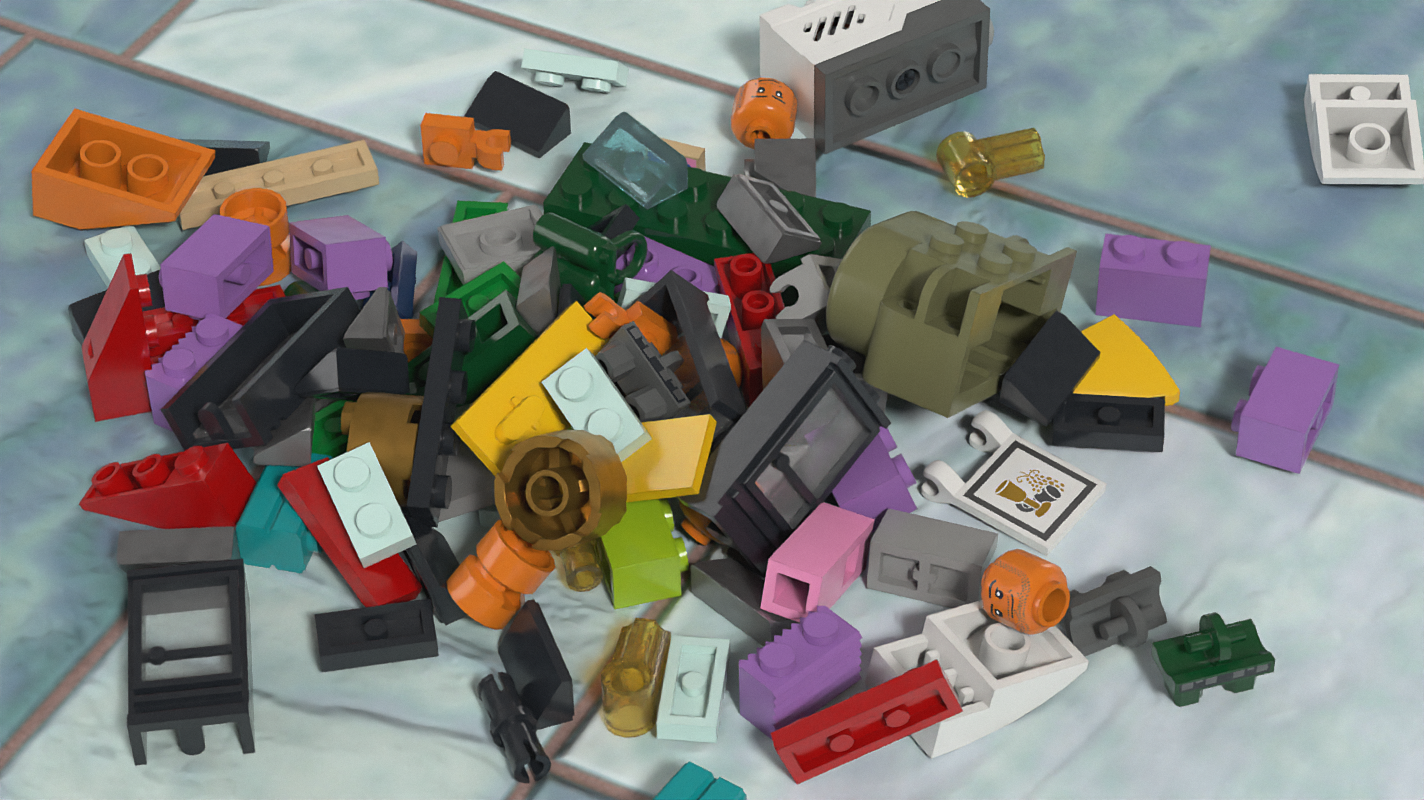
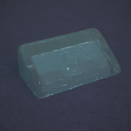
M627 112L617 115L583 153V159L647 210L688 189L686 158Z

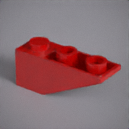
M131 253L122 256L81 347L95 422L152 412L145 371L152 370L151 364L159 363L158 358H161V355L150 357L149 348L160 347L154 315L143 316L142 307L153 306L147 273L135 274Z
M755 253L714 259L720 294L728 295L730 299L731 310L726 324L730 344L737 349L742 361L743 379L740 387L747 409L763 391L762 323L764 319H776L775 316L785 308L781 294L770 292V286L775 280L771 264L761 262Z
M229 443L208 447L198 445L183 452L163 456L153 454L142 460L122 464L112 462L103 466L92 477V485L79 505L85 511L160 529L232 526L236 531L237 523L257 483Z

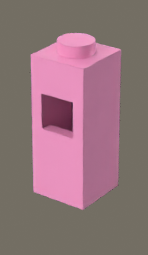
M825 502L820 503L768 559L760 609L799 623L800 617L806 618L808 616V611L817 612V606H826L830 609L866 569L875 519Z

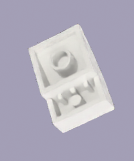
M1308 75L1304 96L1305 115L1312 157L1322 184H1424V159L1416 100H1411L1408 75Z
M982 600L927 615L922 634L874 647L865 684L871 689L904 674L910 669L918 668L938 659L957 694L963 712L911 734V737L932 759L970 744L1031 712L1087 670L1089 661L1056 626L1050 627L1039 634H1024L990 618L983 608Z

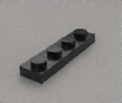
M439 297L407 500V509L411 517L429 527L438 528L440 510L448 509L451 502L452 478L450 475H446L449 456H457L460 437L450 426L454 423L457 404H464L466 401L468 374L467 371H462L465 353L473 352L476 338L475 320L468 318L462 299Z

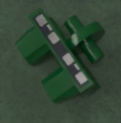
M1213 612L1201 616L1198 632L1152 643L1151 656L1164 678L1165 688L1174 704L1178 707L1198 703L1203 695V689L1222 685L1224 690L1231 691L1234 694L1254 688L1257 676L1274 672L1275 658L1262 645L1252 619L1225 625L1221 616Z

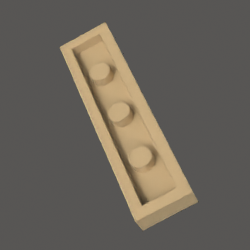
M360 140L203 176L179 214L178 219L182 230L201 227L214 214L220 215V207L226 198L244 189H270L280 194L286 201L287 206L304 204L311 200L345 192H355L362 188L379 185L378 168L365 140Z

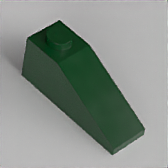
M507 290L469 317V319L475 320L476 338L473 352L465 353L462 371H467L468 374L466 401L464 404H457L456 408L474 403L539 337L516 310L517 299ZM432 345L408 362L410 393H406V395L424 396Z

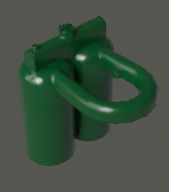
M552 212L542 215L533 230V242L535 246L541 248L535 254L533 260L554 246L561 288L563 284H572L586 302L590 301L599 292L606 294L615 301V287L623 284L625 277L633 279L637 276L647 256V241L643 234L634 230L626 231L610 240V238ZM634 243L635 253L631 263L623 270L616 269L617 251H622L625 246Z

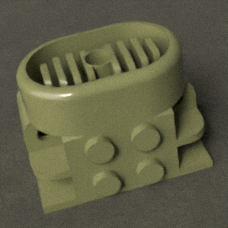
M919 211L905 212L868 227L851 244L839 264L830 288L826 307L827 329L834 342L866 356L862 377L868 384L946 418H950L1001 392L1003 379L1007 371L1056 310L1061 312L1077 251L1066 247L1051 255H1047L1037 251L1035 247L1029 244L1026 238L1018 235L1004 238L989 232L986 227L977 223L961 221L954 226Z

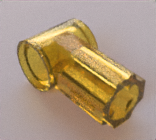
M1034 127L978 140L972 133L966 131L956 132L942 140L936 152L937 161L955 191L960 196L966 198L976 197L985 193L991 188L995 180L1044 169L1045 161L1041 137Z
M635 618L632 624L622 627L612 661L601 672L604 724L608 731L624 738L644 735L653 729L657 722L656 700L667 664L671 632L660 627L654 619Z

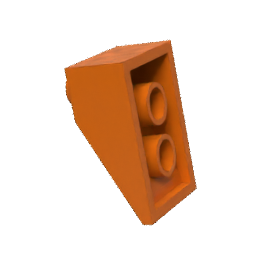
M74 108L31 171L33 216L79 230L174 222L215 159V150Z

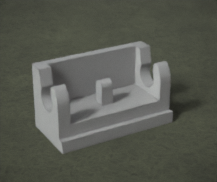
M809 254L801 258L803 264L775 279L770 286V292L780 293L784 292L787 287L794 286L799 293L798 301L791 307H785L775 316L776 319H814L820 333L824 334L828 331L826 323L828 296L835 273L842 259Z
M888 508L870 542L866 588L949 608L982 600V576L997 548L998 533Z

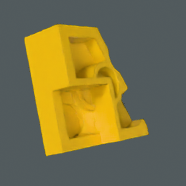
M1115 314L1081 331L1101 354L1098 361L1073 393L1144 398L1161 397V399H1165V406L1179 402L1180 390L1165 367L1140 337Z

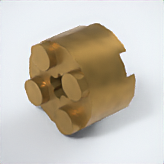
M366 392L359 396L357 402L346 401L342 411V434L349 435L347 452L370 442L399 506L407 507L424 396Z
M585 430L555 431L537 435L516 444L511 449L513 453L506 459L502 472L497 473L494 480L495 505L503 525L509 531L515 530L523 540L533 544L531 547L536 550L560 551L587 543L605 535L614 525L620 523L627 511V475L619 455L615 452L613 443L602 435H594ZM559 483L561 484L562 489H563V494H562V495H561V492H560V490H559Z

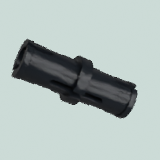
M498 672V679L503 688L502 691L499 690L493 674L487 675L478 684L477 694L491 720V730L489 731L494 743L504 749L512 767L513 775L518 782L529 783V776L524 767L526 764H528L535 781L542 779L550 771L551 762L548 755L545 754L536 734V724L538 723L533 711L523 706L516 691L513 678L508 673Z

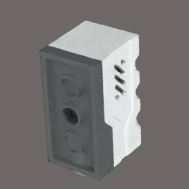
M808 0L805 6L801 8L786 4L760 15V77L776 79L792 89L797 99L795 127L805 137L815 138V146L823 154H828L987 88L988 48L994 38L990 8L981 0Z

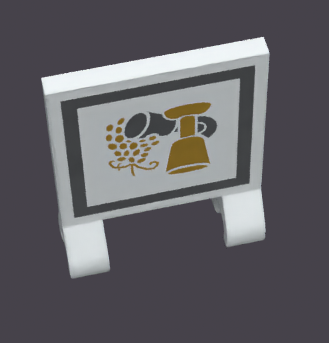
M983 410L972 419L971 425L977 429L970 434L969 443L973 448L982 452H992L993 455L966 483L948 464L940 460L931 462L923 472V476L928 479L922 485L921 493L923 497L932 502L953 504L1043 555L1048 556L1106 491L1107 483L1014 434L996 414Z

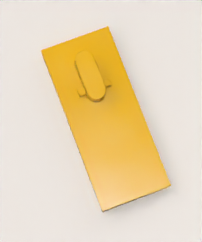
M577 301L570 304L450 426L495 477L497 473L502 472L506 459L513 453L511 449L516 444L537 435L567 430L571 426L542 384V381L585 348L596 356L610 340V338L603 339L589 328V324L593 319Z
M710 414L642 422L652 439L621 462L627 475L626 502L699 494L717 421ZM559 483V490H560L561 495H562V494H563V489H562L561 484Z

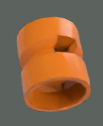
M263 188L244 189L226 198L220 207V215L270 226L274 271L259 286L271 285L284 279L291 272L289 220L284 198L270 189Z
M499 519L476 545L478 557L469 554L446 581L447 590L456 604L472 619L494 630L503 629L524 605V594H533L555 569V561L549 551L532 548L533 544L523 540L515 530L509 531L503 525L502 520Z

